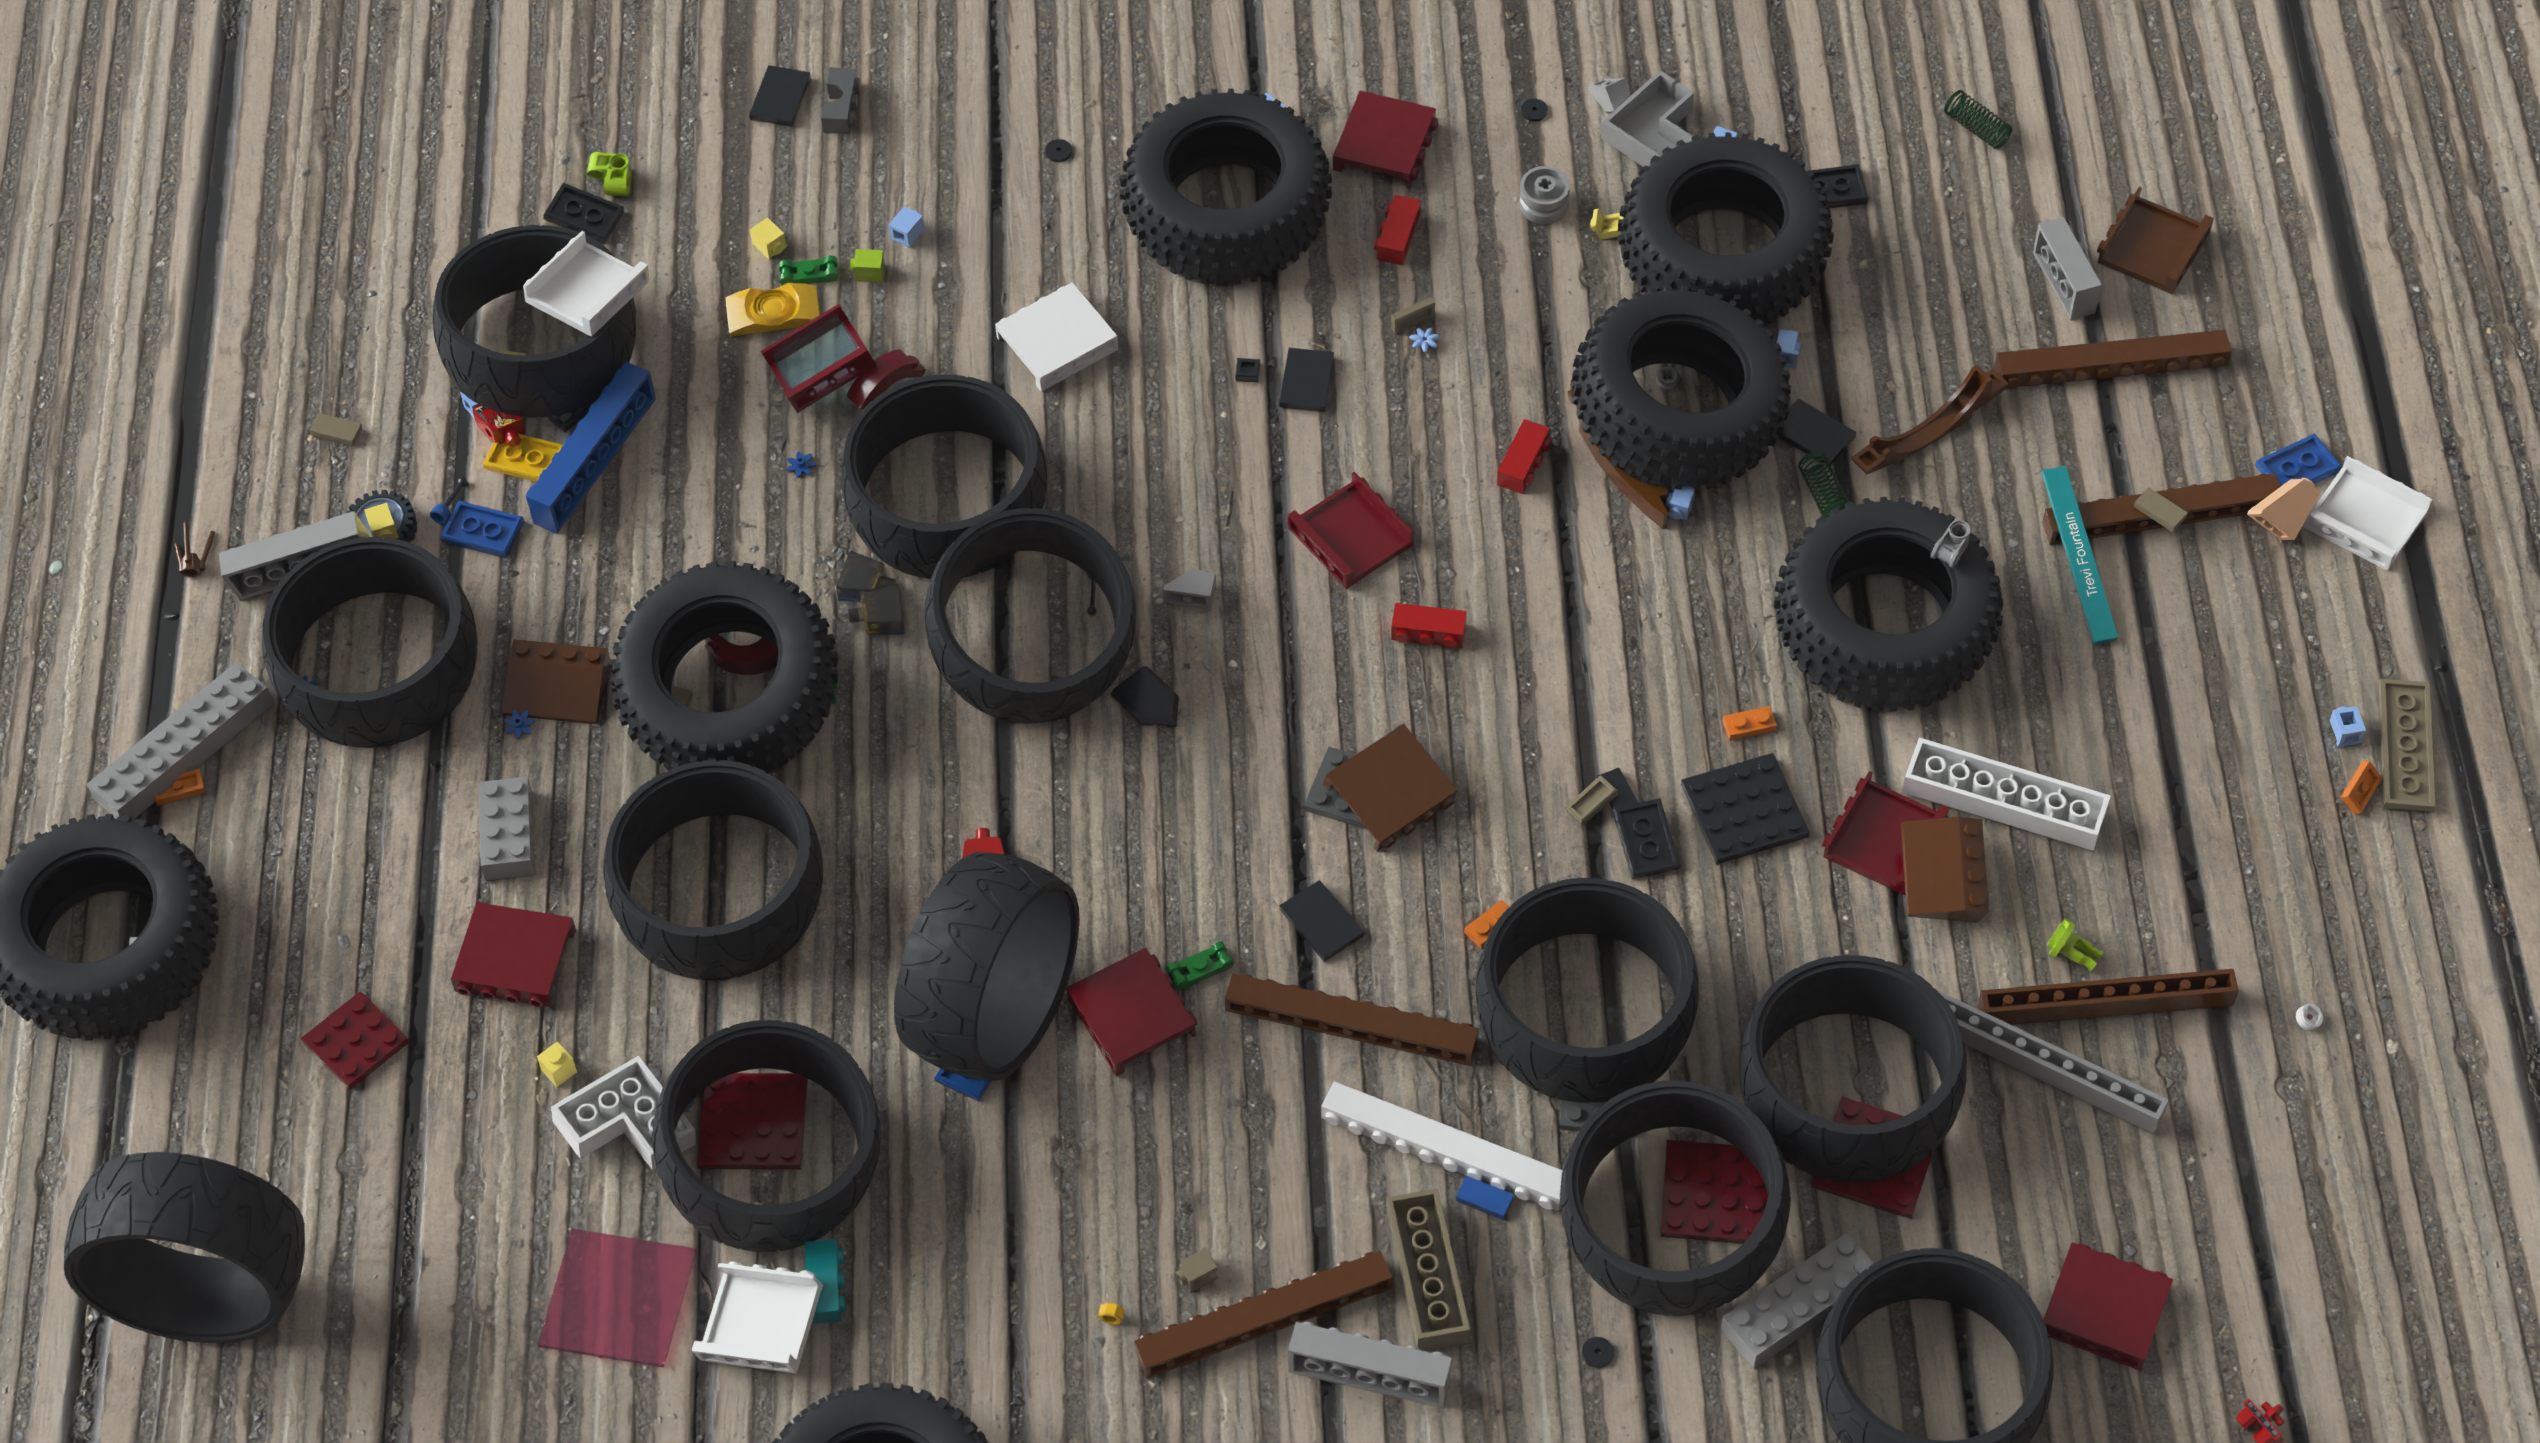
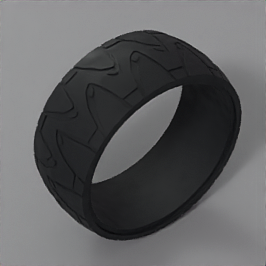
M526 225L503 229L493 234H488L466 246L455 255V258L451 259L443 270L437 283L432 317L435 343L442 364L455 386L466 397L477 402L479 406L496 412H505V414L521 415L524 418H540L565 414L598 400L604 387L613 380L616 371L619 368L621 369L626 361L630 363L636 339V308L634 298L629 300L592 337L588 336L572 346L551 353L526 356L503 354L483 348L461 333L465 323L477 310L502 295L522 290L525 282L531 279L543 265H546L557 252L561 251L580 232L551 225ZM585 235L586 243L615 257L603 244Z
M948 374L930 375L908 380L888 389L887 392H883L874 401H871L858 415L848 433L842 455V494L852 525L862 541L876 557L896 570L899 569L906 574L929 579L932 578L938 562L954 541L956 542L957 538L975 523L1007 510L1020 508L1043 509L1047 491V463L1038 431L1027 412L1007 392L991 383L973 377ZM962 431L982 435L1007 448L1024 467L1018 482L1002 501L980 515L952 523L930 524L901 518L877 504L865 490L872 472L887 454L911 439L935 432ZM1016 552L1005 553L988 559L977 565L964 577L990 570L994 566L1005 562Z
M1020 508L1000 512L999 514L984 518L964 531L957 538V541L950 545L938 562L932 575L925 601V628L928 645L937 668L948 684L958 695L960 694L961 698L976 709L990 716L1017 723H1044L1054 721L1055 719H1062L1079 712L1085 706L1094 702L1119 676V672L1123 669L1129 656L1136 631V600L1133 585L1121 558L1112 545L1085 522H1080L1079 519L1058 511H1048L1047 509ZM1036 551L1064 558L1083 569L1099 585L1109 602L1113 614L1115 632L1103 652L1087 667L1075 674L1055 681L1040 683L1006 679L986 670L971 659L960 647L950 629L945 607L960 580L977 565L1005 553Z
M363 537L341 541L322 548L317 553L315 552L303 559L283 577L280 584L273 591L266 607L263 619L262 650L267 673L274 690L286 709L304 727L319 737L337 744L361 748L382 747L398 744V742L410 740L427 732L430 728L442 722L458 706L465 696V692H467L475 672L478 651L475 619L470 603L460 583L437 557L427 550L406 541L386 537ZM384 592L408 594L429 601L450 617L446 635L433 657L413 675L392 686L363 693L333 692L306 682L292 671L296 649L307 630L326 612L350 599Z
M725 760L698 761L667 770L668 772L655 776L652 780L638 788L627 799L626 803L622 805L614 818L606 841L603 858L605 890L609 906L617 923L620 925L621 931L630 943L650 962H654L655 965L679 976L683 975L686 978L698 980L731 979L736 976L741 977L751 974L777 961L784 953L786 954L805 934L815 915L822 891V851L813 822L806 809L792 791L776 777L769 773L767 774L759 768L740 762ZM729 814L760 820L779 830L798 850L793 872L778 895L759 911L729 924L714 927H689L670 923L645 910L630 894L634 872L647 850L668 831L700 817Z
M975 852L953 865L938 882V885H936L925 902L914 924L902 957L894 999L895 1025L901 1042L926 1062L947 1072L972 1079L1001 1080L1022 1066L1023 1062L1030 1057L1048 1030L1061 1003L1073 968L1079 937L1080 916L1077 897L1070 885L1052 872L1032 862L1006 854Z
M1572 878L1543 885L1539 889L1536 888L1519 898L1501 915L1483 946L1484 950L1480 955L1476 977V1001L1482 1030L1492 1051L1506 1070L1510 1071L1523 1084L1537 1092L1539 1091L1544 1095L1552 1098L1557 1097V1099L1583 1103L1606 1102L1631 1088L1634 1089V1087L1643 1084H1652L1672 1066L1689 1039L1699 1001L1698 971L1692 948L1676 918L1657 900L1632 886L1600 878ZM1595 934L1626 942L1645 953L1667 977L1675 1000L1665 1016L1644 1034L1613 1046L1582 1048L1557 1043L1528 1028L1510 1010L1500 992L1499 985L1510 966L1532 947L1560 936Z
M1841 955L1817 959L1803 964L1799 968L1796 967L1786 973L1784 977L1782 976L1766 991L1754 1009L1744 1032L1740 1050L1741 1054L1739 1056L1740 1086L1744 1104L1754 1112L1772 1134L1775 1144L1778 1145L1782 1153L1783 1159L1790 1165L1793 1164L1794 1167L1808 1174L1838 1182L1863 1183L1879 1181L1883 1178L1887 1179L1897 1176L1899 1173L1902 1174L1924 1161L1940 1145L1952 1128L1964 1097L1967 1081L1965 1043L1957 1018L1944 997L1924 978L1907 968H1903L1901 965L1890 961L1886 962L1875 957ZM1831 1014H1859L1891 1023L1912 1036L1933 1060L1941 1079V1085L1926 1103L1899 1119L1874 1125H1848L1815 1116L1792 1102L1771 1078L1765 1065L1764 1057L1771 1046L1784 1033L1802 1022Z
M756 1020L738 1023L730 1026V1028L726 1027L711 1034L695 1045L677 1064L662 1088L652 1130L653 1153L657 1173L663 1182L662 1186L669 1199L680 1214L690 1224L692 1223L693 1227L719 1243H724L726 1246L737 1249L742 1248V1250L752 1252H776V1250L785 1251L804 1246L807 1241L820 1239L843 1222L857 1207L871 1183L879 1158L881 1127L876 1098L865 1074L858 1067L859 1065L842 1046L836 1042L834 1043L831 1038L821 1032L818 1033V1031L807 1026L786 1021L782 1022L780 1020ZM752 1069L788 1071L817 1083L840 1103L854 1128L858 1149L852 1161L838 1179L815 1195L797 1202L781 1205L745 1203L725 1196L711 1188L694 1173L686 1162L675 1135V1129L684 1110L707 1086L728 1075Z
M1679 1080L1653 1082V1084H1643L1634 1087V1089L1631 1088L1607 1101L1602 1108H1598L1580 1129L1568 1151L1560 1186L1562 1223L1565 1227L1569 1244L1583 1269L1605 1291L1631 1307L1635 1306V1308L1659 1315L1671 1314L1672 1316L1707 1312L1719 1308L1725 1303H1730L1749 1290L1767 1271L1781 1248L1786 1233L1791 1204L1789 1179L1782 1153L1778 1145L1775 1144L1772 1134L1754 1112L1745 1104L1740 1103L1738 1099L1717 1088L1707 1087L1701 1083ZM1684 1127L1714 1134L1725 1139L1744 1153L1759 1172L1768 1193L1764 1214L1751 1236L1738 1249L1720 1261L1686 1271H1663L1647 1268L1615 1253L1604 1244L1590 1226L1582 1207L1587 1185L1595 1169L1618 1145L1631 1137L1654 1129Z
M143 1152L124 1155L109 1160L98 1167L82 1189L70 1216L66 1233L64 1275L71 1289L85 1303L103 1315L131 1328L156 1336L159 1335L169 1339L188 1342L232 1343L245 1341L246 1339L249 1340L259 1337V1335H264L272 1330L279 1323L291 1303L300 1280L304 1261L305 1223L300 1210L286 1194H283L281 1190L266 1180L233 1165L205 1157L172 1152ZM147 1239L179 1243L205 1250L223 1258L189 1254L167 1248Z
M1940 1248L1914 1249L1903 1251L1901 1254H1893L1869 1266V1269L1861 1272L1840 1293L1832 1305L1833 1308L1825 1320L1819 1337L1816 1355V1380L1821 1405L1837 1438H1840L1841 1443H2030L2048 1409L2054 1375V1359L2048 1332L2038 1308L2027 1292L2012 1277H2009L2007 1273L1986 1260L1961 1251L1956 1252L1955 1250ZM1911 1299H1934L1954 1303L1972 1310L1985 1318L2008 1340L2020 1361L2024 1373L2026 1399L2008 1420L1982 1435L1952 1441L1919 1438L1887 1424L1861 1401L1851 1386L1845 1372L1841 1346L1859 1322L1874 1311L1887 1305Z

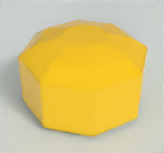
M1108 1302L1101 1304L1098 1313L1099 1319L1107 1324L1123 1323L1125 1309L1116 1303Z

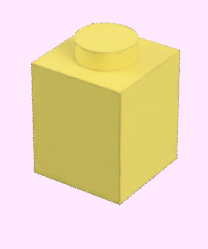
M766 218L750 229L752 244L768 259L776 254H780L787 248L784 233L770 219Z
M387 503L364 510L373 537L399 538Z
M558 1042L537 1056L542 1072L556 1087H559L577 1073L573 1058Z

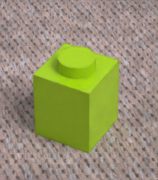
M856 249L855 258H851L850 271L854 272L855 281L883 282L885 269L883 250Z

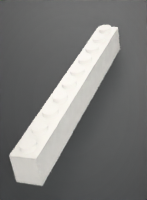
M1335 1081L1333 1082L1321 1106V1118L1327 1123L1334 1126H1343L1354 1134H1363L1371 1137L1379 1144L1386 1143L1394 1146L1402 1153L1417 1155L1425 1162L1437 1163L1448 1171H1457L1476 1180L1488 1183L1491 1186L1515 1194L1519 1199H1529L1539 1203L1545 1209L1560 1211V1186L1563 1170Z

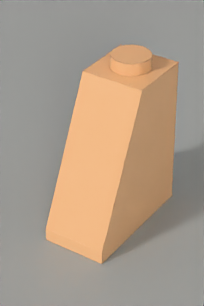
M2290 479L2250 509L2247 515L2280 540H2295L2321 492L2314 487L2315 484L2309 479Z

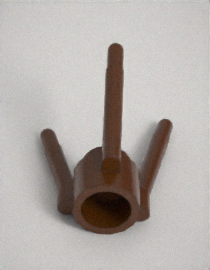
M185 521L183 523L184 556H182L179 544H175L179 573L185 577H196L200 575V571L205 570V563L215 531L212 530L210 532L200 560L197 554L190 553L188 522Z

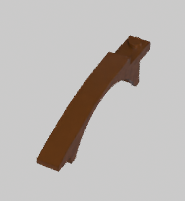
M1976 365L1970 370L1955 393L1929 418L1911 430L1894 437L1881 438L1873 436L1870 439L1869 445L1853 455L1851 460L1864 473L1870 474L1911 456L1970 420L1973 412L2008 388V382L1993 368L1986 373Z
M1571 380L1570 390H1568V397L1570 402L1573 404V380ZM1579 419L1580 435L1597 463L1612 482L1649 519L1662 529L1667 528L1668 512L1665 508L1667 506L1665 499H1662V497L1668 496L1666 488L1641 482L1625 474L1618 466L1615 468L1611 465L1612 459L1607 456L1602 457L1598 452L1600 447L1589 442L1590 434L1583 432L1581 427L1583 419Z

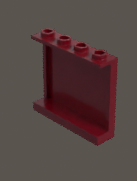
M1360 90L1334 151L1333 170L1342 172L1344 164L1380 172L1406 179V188L1410 189L1412 181H1416L1418 178L1419 164L1424 163L1425 149L1431 145L1432 131H1436L1439 118H1436V108Z
M1355 472L1352 473L1351 483L1303 514L1299 515L1294 510L1287 515L1288 529L1345 589L1413 546L1414 531L1408 523H1404L1399 518L1396 510L1392 507L1389 508L1382 496L1370 488L1366 479L1360 478Z
M1869 771L1865 779L1860 778L1855 788V796L1848 798L1844 806L1846 811L1843 816L1839 814L1833 825V828H1835L1833 833L1826 835L1822 847H1825L1823 857L1905 895L1901 823L1903 821L1948 818L1950 808L1942 804L1937 811L1871 781L1873 772Z
M476 902L451 976L455 992L465 996L470 994L479 995L490 1000L498 998L510 1003H528L534 1007H552L550 995L568 939L574 938L576 932L573 918Z
M1146 947L1066 987L1069 1003L1116 1077L1125 1072V1064L1187 1032H1190L1192 1037L1196 1036L1195 1025L1198 1023L1194 1014L1191 1011L1187 1012L1184 1007L1183 997L1179 992H1174L1169 975L1161 972L1159 960L1155 954L1151 955Z
M2071 1242L2043 1319L2048 1336L2141 1371L2173 1279L2162 1272L2144 1269L2137 1263L2117 1259L2110 1253L2092 1250L2088 1245Z

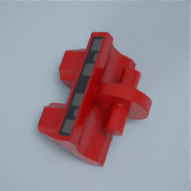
M2247 1399L2243 1403L2245 1408L2235 1417L2239 1424L2245 1430L2256 1422L2260 1424L2262 1429L2252 1437L2256 1443L2283 1442L2282 1435L2270 1422L2274 1421L2278 1427L2282 1426L2285 1421L2279 1415L2283 1412L2284 1408L2280 1404L2272 1408L2266 1401L2261 1405L2266 1412L2263 1415L2250 1399Z

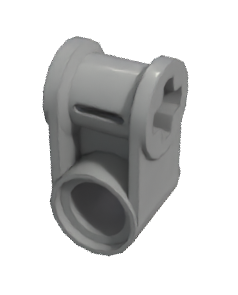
M1962 520L1953 521L1935 544L1931 558H1938L1948 563L1949 567L1954 568L1969 544L1971 532L1969 524Z

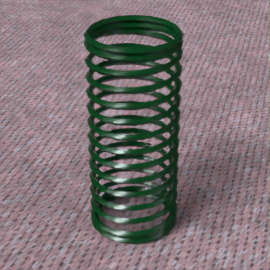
M1963 90L1953 93L1945 104L1944 113L1953 118L1954 121H1957L1966 129H1969L1970 132H1973L1974 135H1977V137L1984 140L1985 143H1988L1994 149L2001 148L2011 136L2012 125L2005 123V120H2001V117L1994 115L1993 112H1990V109H1986L1985 106L1982 107V104H1979L1971 96H1967V93ZM1962 93V94L1959 95V96L1957 97V99L1954 101L1953 105L1951 106L1950 111L1948 112V108H1949V105L1951 104L1952 100H1953L1958 94ZM2006 129L2002 137L1996 141L1999 135Z
M1811 452L1801 458L1798 468L1824 518L1830 516L1827 515L1830 513V510L1834 508L1839 510L1846 503H1849L1824 452ZM1818 456L1824 457L1810 462L1804 469H1802L1804 464L1810 459ZM1823 460L1821 463L1812 466L1810 469H1806L1814 462Z

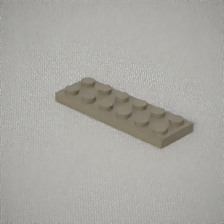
M2380 679L2379 707L2383 807L2434 812L2436 803L2430 682Z

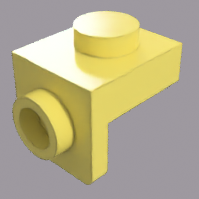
M1594 209L1593 218L1590 221L1591 228L1601 240L1617 237L1621 234L1618 231V219H1624L1625 217L1620 216V213L1603 216L1599 209Z

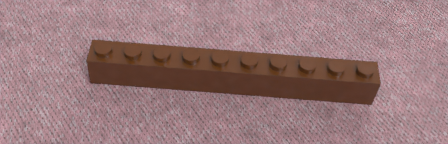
M2226 330L1999 352L1996 355L1994 368L2008 382V388L2013 389L2022 386L2060 384L2071 381L2082 382L2091 379L2129 377L2140 374L2150 375L2160 372L2198 370L2209 367L2219 368L2228 366L2232 351Z
M2276 473L2259 474L2247 478L2238 477L2227 481H2214L2202 485L2193 484L2176 489L2168 488L2156 492L2188 512L2187 517L2180 524L2183 525L2247 515L2250 509L2280 488ZM2142 494L2122 495L2118 498L2098 499L2085 503L2077 502L2088 539L2164 528V526L2134 507L2135 501ZM2052 507L2046 508L2042 523L2049 544H2061L2062 539Z
M2234 969L1981 990L1978 1010L2010 1025L2234 1006L2239 989Z
M1232 973L1225 996V1011L1467 1066L1472 1065L1478 1043L1479 1028L1468 1023L1459 1024L1450 1022L1445 1018L1427 1017L1419 1012L1409 1013L1400 1011L1396 1007H1382L1369 1001H1355L1346 996H1333L1320 990L1311 991L1302 989L1297 985L1279 984L1271 979L1261 980L1253 978L1248 974L1239 975Z
M1381 1251L1375 1253L1368 1252L1354 1261L1340 1262L1332 1269L1326 1271L1318 1270L1310 1277L1302 1280L1294 1279L1280 1288H1269L1261 1295L1252 1298H1242L1231 1306H1220L1214 1309L1213 1312L1203 1316L1195 1315L1187 1322L1179 1325H1168L1160 1332L1154 1334L1146 1333L1134 1341L1135 1352L1146 1379L1295 1325L1296 1322L1306 1321L1392 1289L1393 1277Z

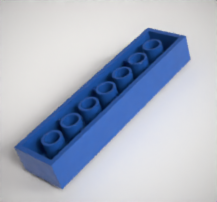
M627 361L621 369L619 368L616 371L613 380L604 387L598 400L592 403L587 415L578 422L576 430L566 438L561 450L555 453L550 465L541 472L535 485L529 488L526 499L533 524L558 534L656 400L650 371Z

